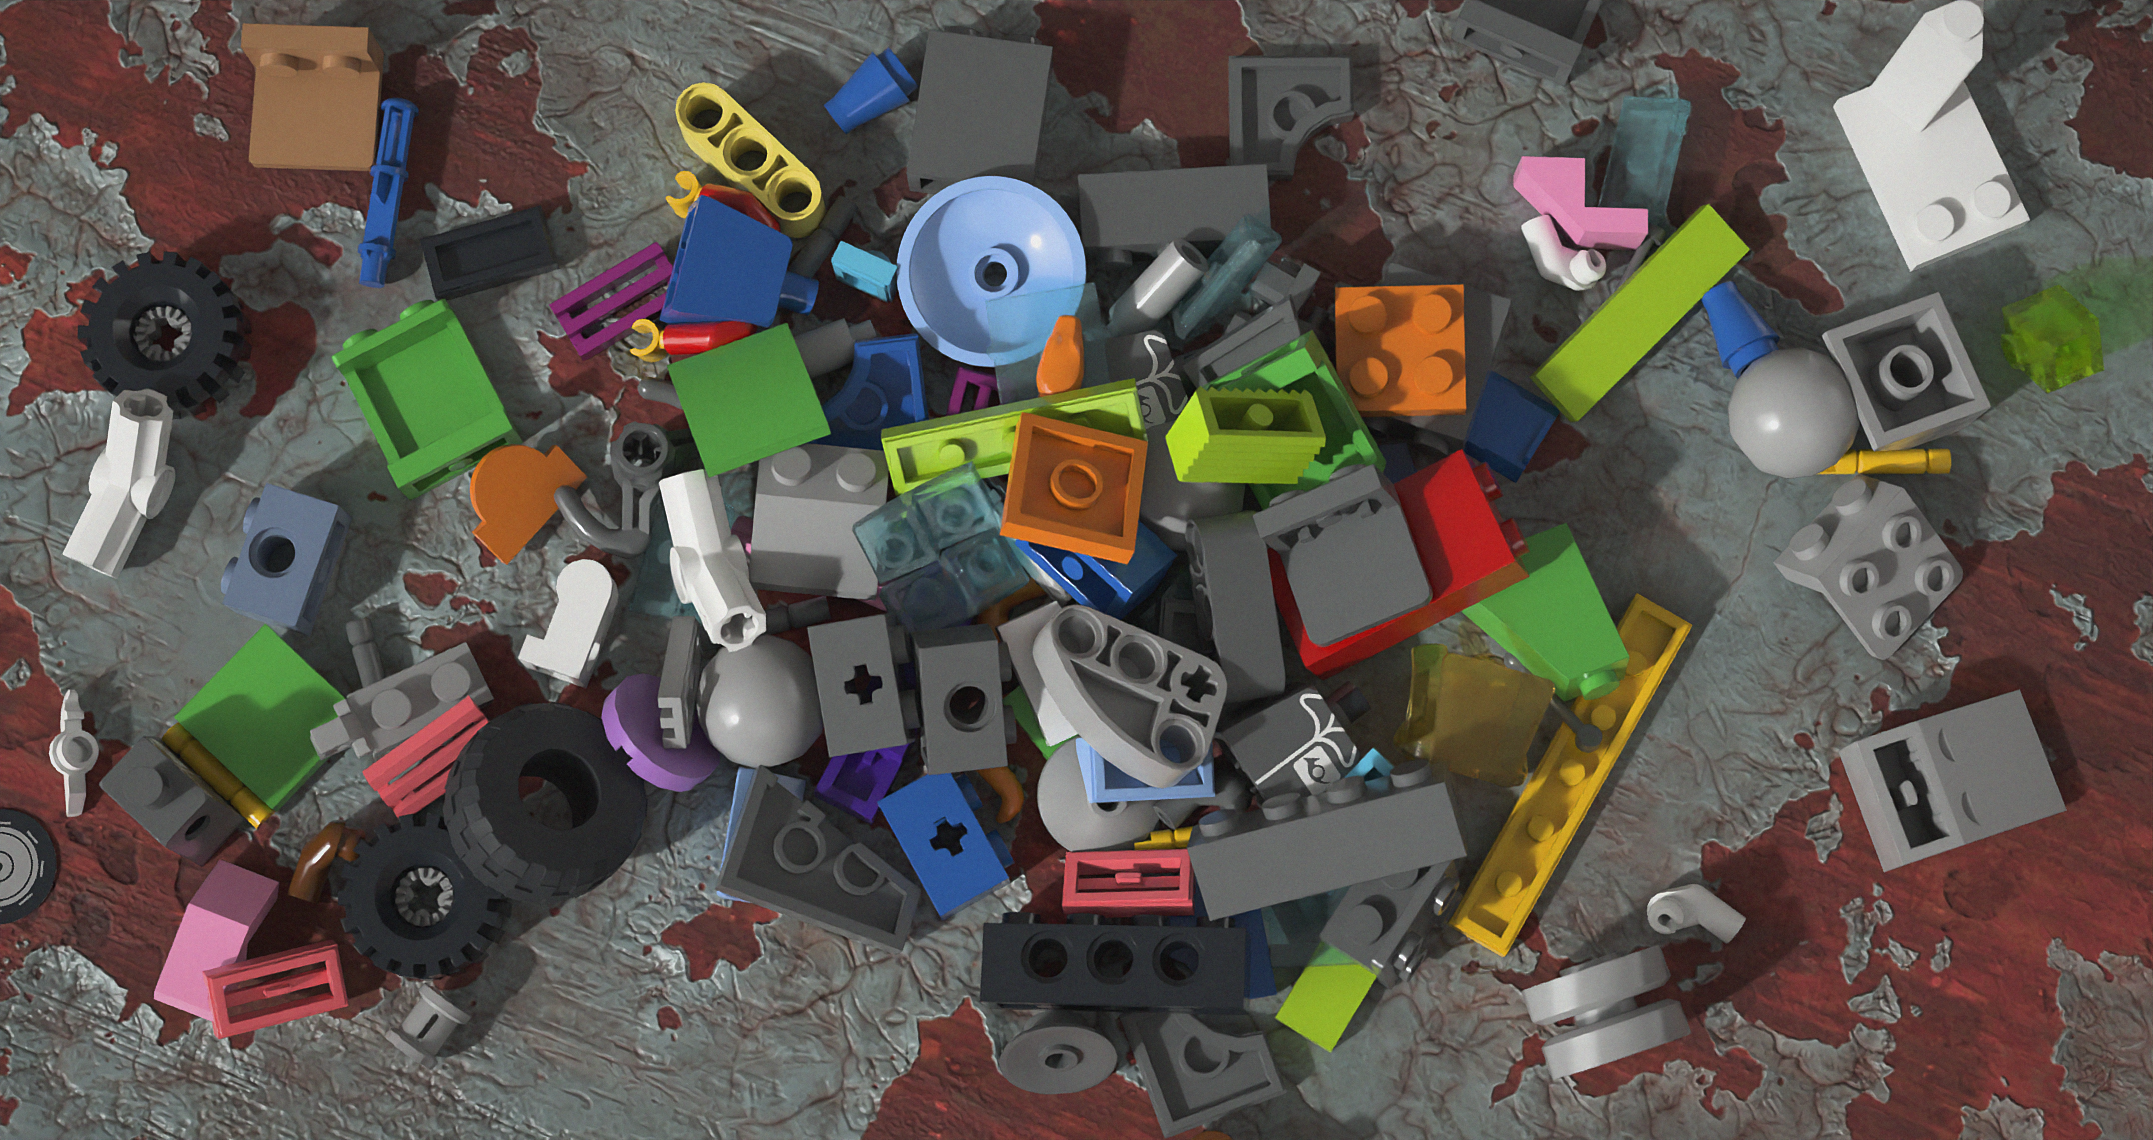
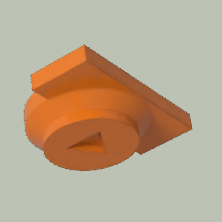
M507 444L497 447L479 461L471 478V502L475 512L482 520L472 533L503 564L507 565L559 509L554 500L556 489L562 485H569L576 490L587 476L557 445H552L544 454L534 448L520 444Z

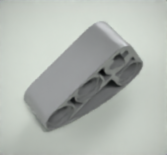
M1077 604L1066 606L1058 611L1041 629L1033 641L1032 653L1045 686L1063 716L1077 733L1104 759L1124 773L1157 788L1174 786L1203 762L1208 753L1227 693L1226 677L1217 663L1206 656L1090 607ZM1058 632L1068 633L1073 636L1080 645L1081 654L1072 653L1065 649L1060 643ZM1119 657L1128 658L1135 663L1139 669L1140 679L1131 678L1124 673L1119 664ZM1190 688L1192 691L1188 698L1186 694ZM1160 739L1169 741L1177 748L1180 755V763L1172 762L1164 756L1159 745Z

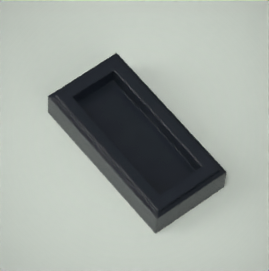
M541 205L420 239L435 298L438 301L441 299L452 300L560 269L545 212Z

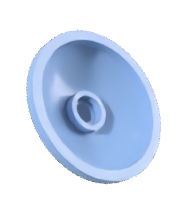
M1000 176L966 179L944 188L930 198L915 214L903 235L897 257L898 268L896 271L897 286L903 308L918 333L941 353L960 362L982 367L1014 365L1041 354L1058 317L1064 314L1076 316L1083 300L1087 276L1086 257L1080 235L1062 207L1042 190L1026 182ZM999 263L1006 268V280L999 286H989L985 281V271L991 264Z

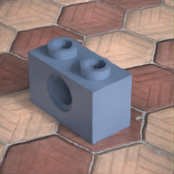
M266 483L261 498L255 497L247 508L243 522V532L247 534L240 556L239 558H231L225 568L221 581V592L225 594L222 604L239 615L310 637L352 517L339 505ZM282 545H294L295 558L291 566L282 572H271L269 559L273 551Z

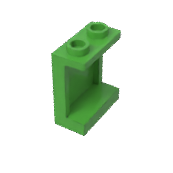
M441 299L435 303L433 300H423L409 306L399 315L400 321L380 331H377V329H367L351 336L343 343V350L331 357L337 369L345 377L389 463L387 468L398 489L410 501L475 468L479 461L491 450L507 444L523 443L459 318L446 299Z
M1313 330L1201 386L1207 391L1214 387L1219 392L1223 387L1230 392L1236 387L1241 392L1249 388L1255 393L1260 388L1266 393L1271 388L1278 394L1282 388L1288 394L1292 389L1299 394L1304 389L1312 394L1326 436L1325 447H1320V453L1315 454L1314 462H1309V468L1304 469L1303 477H1298V484L1248 483L1263 510L1270 508V501L1283 493L1293 490L1308 492L1329 483V477L1334 472L1347 466L1363 464L1367 467L1374 464L1382 473L1384 472L1386 460Z

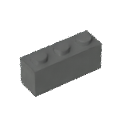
M1267 164L1078 174L1080 238L1084 247L1086 264H1095L1097 270L1122 271L1131 268L1135 261H1153L1175 238H1181L1192 244L1204 258L1220 257L1221 262L1225 264L1251 263L1258 259V255L1268 254L1272 233Z

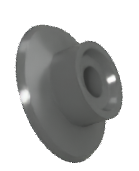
M1054 1009L1040 1012L1032 1016L1025 1023L1024 1031L1012 1038L1005 1046L999 1059V1067L1003 1076L1010 1083L1023 1090L1038 1094L1076 1093L1104 1081L1116 1067L1117 1052L1105 1035L1089 1027L1088 1021L1082 1015L1070 1010Z

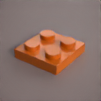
M1463 284L1335 287L1336 372L1361 417L1466 415Z
M1022 412L1016 424L1000 535L1128 564L1135 552L1148 441Z

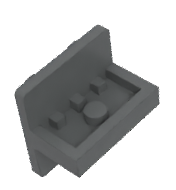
M1454 859L1352 885L1320 933V940L1376 975L1379 983L1390 990L1395 986L1399 978L1406 982L1410 981L1428 952V949L1422 946L1425 937L1434 923L1443 928L1449 922L1462 900L1463 894L1457 891L1460 879Z

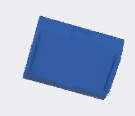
M1491 370L1464 452L1481 463L1486 462L1491 469L1516 483L1559 415L1560 410L1532 392Z

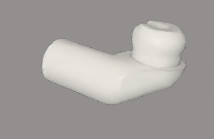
M1550 215L1533 218L1521 226L1538 272L1543 278L1579 291L1594 287L1598 280L1604 276L1606 272L1604 257L1595 249L1576 251L1563 247Z
M1689 884L1662 890L1651 898L1647 905L1649 924L1655 931L1661 934H1672L1676 930L1700 924L1726 944L1733 939L1746 920L1743 915L1699 884Z

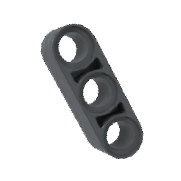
M1252 509L1190 519L1187 521L1185 528L1186 552L1201 652L1203 656L1217 663L1225 674L1227 693L1223 705L1279 696L1283 694L1285 688L1284 661L1266 543L1260 538L1253 518V514H1256V511Z

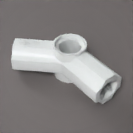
M147 388L141 391L123 390L113 400L107 446L95 462L89 480V491L92 495L63 552L64 556L102 574L118 579L146 520L153 519L164 508L175 482V470L166 464L174 412L168 407L166 402L167 396Z
M700 469L662 479L659 482L674 545L670 550V566L679 599L684 604L693 602L712 643L725 646L729 652L738 651L752 645L757 636L766 631V613L749 582L748 565L742 544L737 535H731L718 476L715 475L709 478L706 469Z

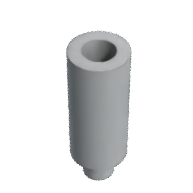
M1175 238L1111 306L1109 314L1112 321L1102 331L1104 339L1151 331L1209 270V265L1204 256L1189 242L1181 238Z
M843 318L793 338L809 377L813 379L853 364L855 340L877 338L870 319L848 327Z

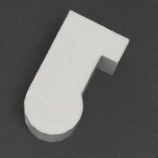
M582 559L570 563L558 576L556 590L559 602L544 640L527 635L518 659L528 669L587 688L615 613L619 593L617 584L603 565L594 560Z

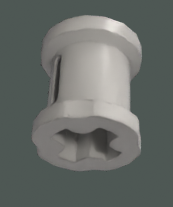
M424 982L418 990L421 995L420 1000L399 1028H390L385 1034V1038L407 1056L429 1070H433L438 1063L435 1057L437 1052L457 1025L467 1024L472 1016L448 996ZM434 1014H438V1019L423 1038H419V1033Z

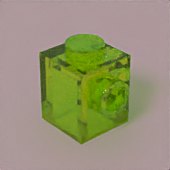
M2058 284L2002 307L2005 334L2000 337V345L2006 361L2013 369H2021L2047 394L2104 370L2099 318L2061 285Z

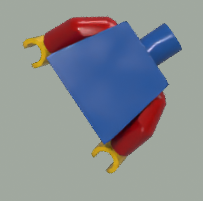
M688 171L679 172L675 176V180L682 188L691 190V192L681 199L666 196L665 198L678 216L686 218L659 320L671 324H668L663 329L650 320H636L632 325V329L639 333L653 332V340L647 348L641 350L633 348L630 349V352L640 359L651 363L660 361L667 353L670 355H696L764 331L772 325L777 307L808 316L815 303L819 282L816 279L787 271L793 240L781 233L780 223L749 191L712 183L702 187L692 173Z

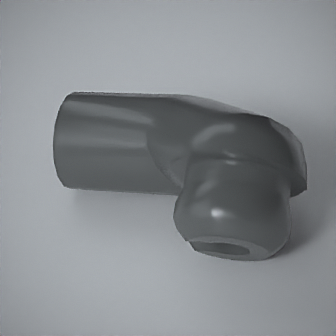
M1214 770L1215 797L1161 799L1153 808L1164 824L1172 830H1176L1201 805L1219 806L1221 810L1235 809L1237 814H1242L1250 807L1253 796L1246 787L1247 780L1236 771Z

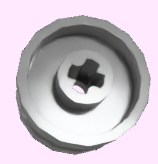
M1660 945L1620 958L1617 952L1561 970L1559 971L1560 978L1521 991L1532 1023L1545 1026L1574 1016L1578 1026L1577 1029L1548 1038L1541 1048L1552 1080L1618 1060L1691 1034L1680 1001L1668 998L1643 1007H1637L1635 995L1664 986L1671 977Z

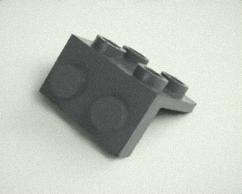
M1363 464L1344 467L1329 477V483L1308 492L1293 490L1283 493L1270 501V508L1253 514L1260 538L1280 554L1308 637L1319 647H1327L1428 605L1432 600L1433 591L1395 486L1374 464L1367 467Z

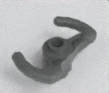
M645 377L638 384V392L644 399L667 403L683 410L671 380ZM636 421L625 425L619 438L611 442L610 447L613 474L615 480L623 489L622 527L609 529L600 523L585 508L575 488L569 485L560 486L554 493V500L565 521L583 540L605 553L625 559H633L643 554L651 546L653 534L650 529V511L662 495L659 482L662 479L676 476L689 460L701 458L690 428L667 431L657 423L651 425ZM640 459H650L654 462L651 465L645 462L640 466L634 465ZM634 496L640 497L639 513H634Z

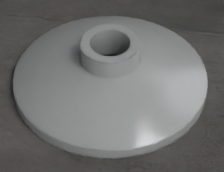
M1078 734L1070 738L1053 752L1040 775L1037 801L1040 816L1046 829L1059 844L1071 852L1134 849V843L1143 842L1155 828L1159 816L1153 806L1160 800L1115 802L1106 809L1099 808L1097 803H1089L1076 750V739L1082 737Z

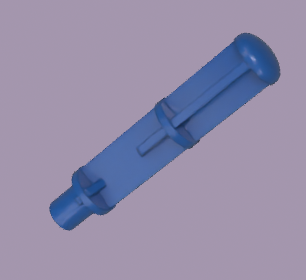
M389 98L383 101L381 105L384 117L376 165L371 167L370 172L374 179L363 243L358 245V253L361 254L363 259L359 283L372 288L384 287L388 263L396 257V250L393 249L403 182H407L409 173L405 170L414 117H417L419 114L418 107L413 102L403 98Z

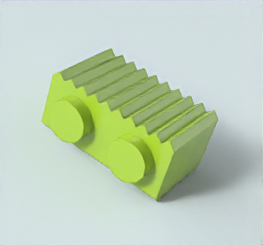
M1199 386L1165 436L1177 479L1181 482L1298 484V477H1303L1304 469L1309 468V462H1314L1315 454L1320 453V447H1325L1326 436L1312 394L1305 389L1301 394L1294 389L1288 394L1282 388L1277 394L1271 388L1266 393L1258 388L1254 393L1249 388L1241 392L1235 387L1230 392L1223 387L1219 392L1214 387L1207 391Z

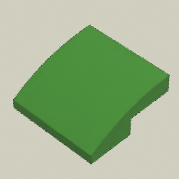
M787 323L667 365L709 478L831 434L821 404Z
M264 624L174 718L271 809L277 812L328 760V758L320 760L311 742L310 730L337 718L338 715L333 705L347 698L323 675L317 672L277 632L267 624Z

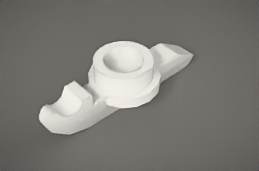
M68 690L64 696L61 708V733L55 736L49 750L51 763L57 771L64 774L67 817H76L82 814L86 798L85 773L93 768L99 753L95 738L88 732L82 731L81 720L84 719V711L79 706L78 693L75 690Z

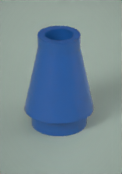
M888 47L877 56L872 51L837 94L826 102L824 106L847 135L857 126L910 102L907 96L919 86Z
M1728 281L1719 284L1703 295L1701 301L1708 313L1722 366L1724 369H1731L1737 379L1752 362L1775 350H1779L1777 343L1780 337L1740 293L1735 282Z

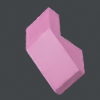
M1521 157L1514 173V188L1541 215H1550L1555 229L1575 249L1636 251L1648 234V209L1585 207V158Z
M219 859L188 904L155 988L154 999L213 1021L212 1012L209 1009L207 996H209L208 990L204 984L202 971L246 961L248 942L278 899L279 882ZM241 982L223 986V991L235 990Z

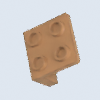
M243 23L241 48L256 68L249 161L257 168L371 171V167L376 165L384 52L369 27Z

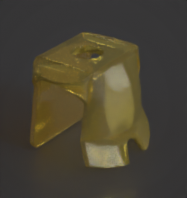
M1430 643L1413 647L1411 650L1412 679L1407 719L1396 731L1393 738V747L1409 761L1425 759L1429 761V765L1446 761L1450 772L1488 781L1504 788L1522 785L1528 775L1526 753L1554 695V683L1546 678L1506 668L1504 665L1481 654L1470 658L1456 653H1448L1447 646L1444 644Z

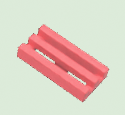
M467 696L366 768L362 773L368 784L374 791L379 793L386 805L393 809L398 819L399 816L415 815L446 792L444 788L448 774L459 753L475 733L490 721L472 698ZM472 722L474 723L473 726H471L470 728H468L466 731H464L463 733H461L459 736H457L456 738H454L452 741H450L449 743H447L445 746L442 745L445 741H447L448 739H450L452 736H454L455 734H457L459 731H461L462 729H464L466 726H468V725L471 724ZM421 759V763H419L417 766L412 768L410 771L405 773L403 776L398 778L393 783H389V781L394 779L396 776L401 774L403 771H405Z
M1187 849L1066 852L1062 900L1065 919L1066 915L1075 913L1098 914L1106 918L1131 917L1134 915L1195 916L1194 894H1196V880ZM1180 872V876L1141 877L1142 873ZM1116 874L1115 878L1079 879V875Z
M333 939L202 971L204 984L207 986L209 995L207 996L208 1005L213 1016V1031L218 1039L349 1006L338 946ZM322 961L326 963V967L227 992L223 991V986ZM325 983L330 984V992L228 1017L227 1008Z

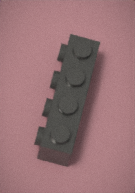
M1418 759L1394 767L1390 771L1389 776L1365 782L1362 776H1351L1337 780L1326 787V792L1304 798H1301L1300 794L1296 792L1277 795L1266 800L1262 804V808L1242 814H1237L1235 809H1223L1212 812L1199 820V825L1193 826L1187 851L1211 921L1467 856L1468 832L1446 761L1429 765L1428 760Z

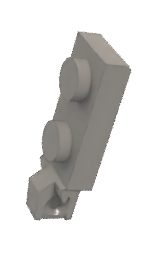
M465 642L347 695V699L333 705L338 717L310 730V739L320 760L352 746L358 759L370 754L376 757L399 746L467 696H470L480 709L492 704L494 698Z

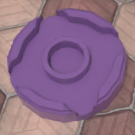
M644 673L627 676L608 695L603 703L601 718L607 739L612 747L617 750L622 745L626 753L632 757L627 763L631 770L657 787L683 792L691 790L696 784H701L719 765L720 752L711 746L699 724L697 705L690 744H687V748H663L662 737L664 728H661L660 723L662 708H659L658 705L661 677Z

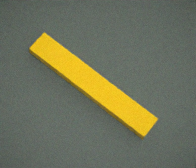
M1638 593L1633 596L1616 626L1629 655L1625 678L1619 681V687L1611 693L1594 700H1585L1583 695L1578 696L1569 708L1584 725L1591 724L1600 729L1602 741L1599 748L1592 753L1579 750L1574 740L1576 734L1564 721L1561 722L1466 889L1458 908L1447 923L1448 926L1501 957L1507 955L1689 633L1692 624Z

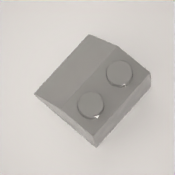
M1939 292L1828 330L1822 335L1833 361L1839 366L1848 382L1857 408L1858 418L1873 451L1910 449L1963 430L1991 408L1990 402Z
M804 443L760 459L749 563V582L753 589L876 601L889 473L884 451Z

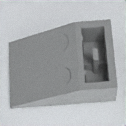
M2020 689L1855 741L1838 751L1884 872L2067 811Z

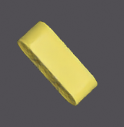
M702 82L693 84L685 89L677 99L675 111L682 135L688 146L732 188L751 192L780 223L781 233L784 235L802 238L810 236L815 229H819V223L824 218L826 209L820 183L814 174L717 85ZM703 110H716L722 114L718 124L712 128L699 129L691 125L694 117ZM754 150L767 155L764 164L756 170L745 171L735 166L738 158L745 152ZM793 192L806 193L812 198L808 207L797 213H789L779 207L785 196Z

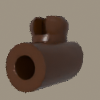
M333 820L329 822L303 847L287 895L319 904L334 857H342L347 861L358 859L359 854L354 852L353 849L361 839L365 840L366 834L364 830L345 825L347 820Z

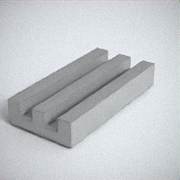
M673 616L658 693L659 708H662L660 723L661 728H664L662 737L663 748H687V744H690L697 705L696 693L703 670L699 621H696L695 616Z

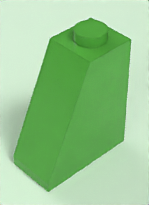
M1567 523L1525 538L1530 552L1521 556V559L1530 577L1461 612L1508 653L1514 655L1524 667L1563 701H1568L1583 695L1585 700H1594L1611 693L1619 687V681L1625 678L1629 655Z

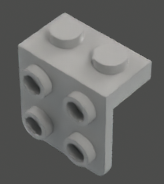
M1857 474L1851 481L1839 487L1834 493L1832 501L1808 526L1800 529L1792 537L1789 546L1773 562L1786 580L1823 593L1867 652L1881 660L1888 659L1956 588L1963 577L1962 567L1903 487L1861 474Z

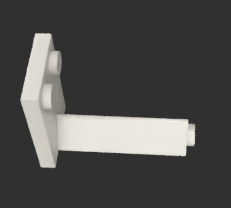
M1957 0L1926 12L1873 84L1839 98L1833 106L1910 272L2019 229L2030 220L1964 82L1965 78L1982 59L1984 0Z

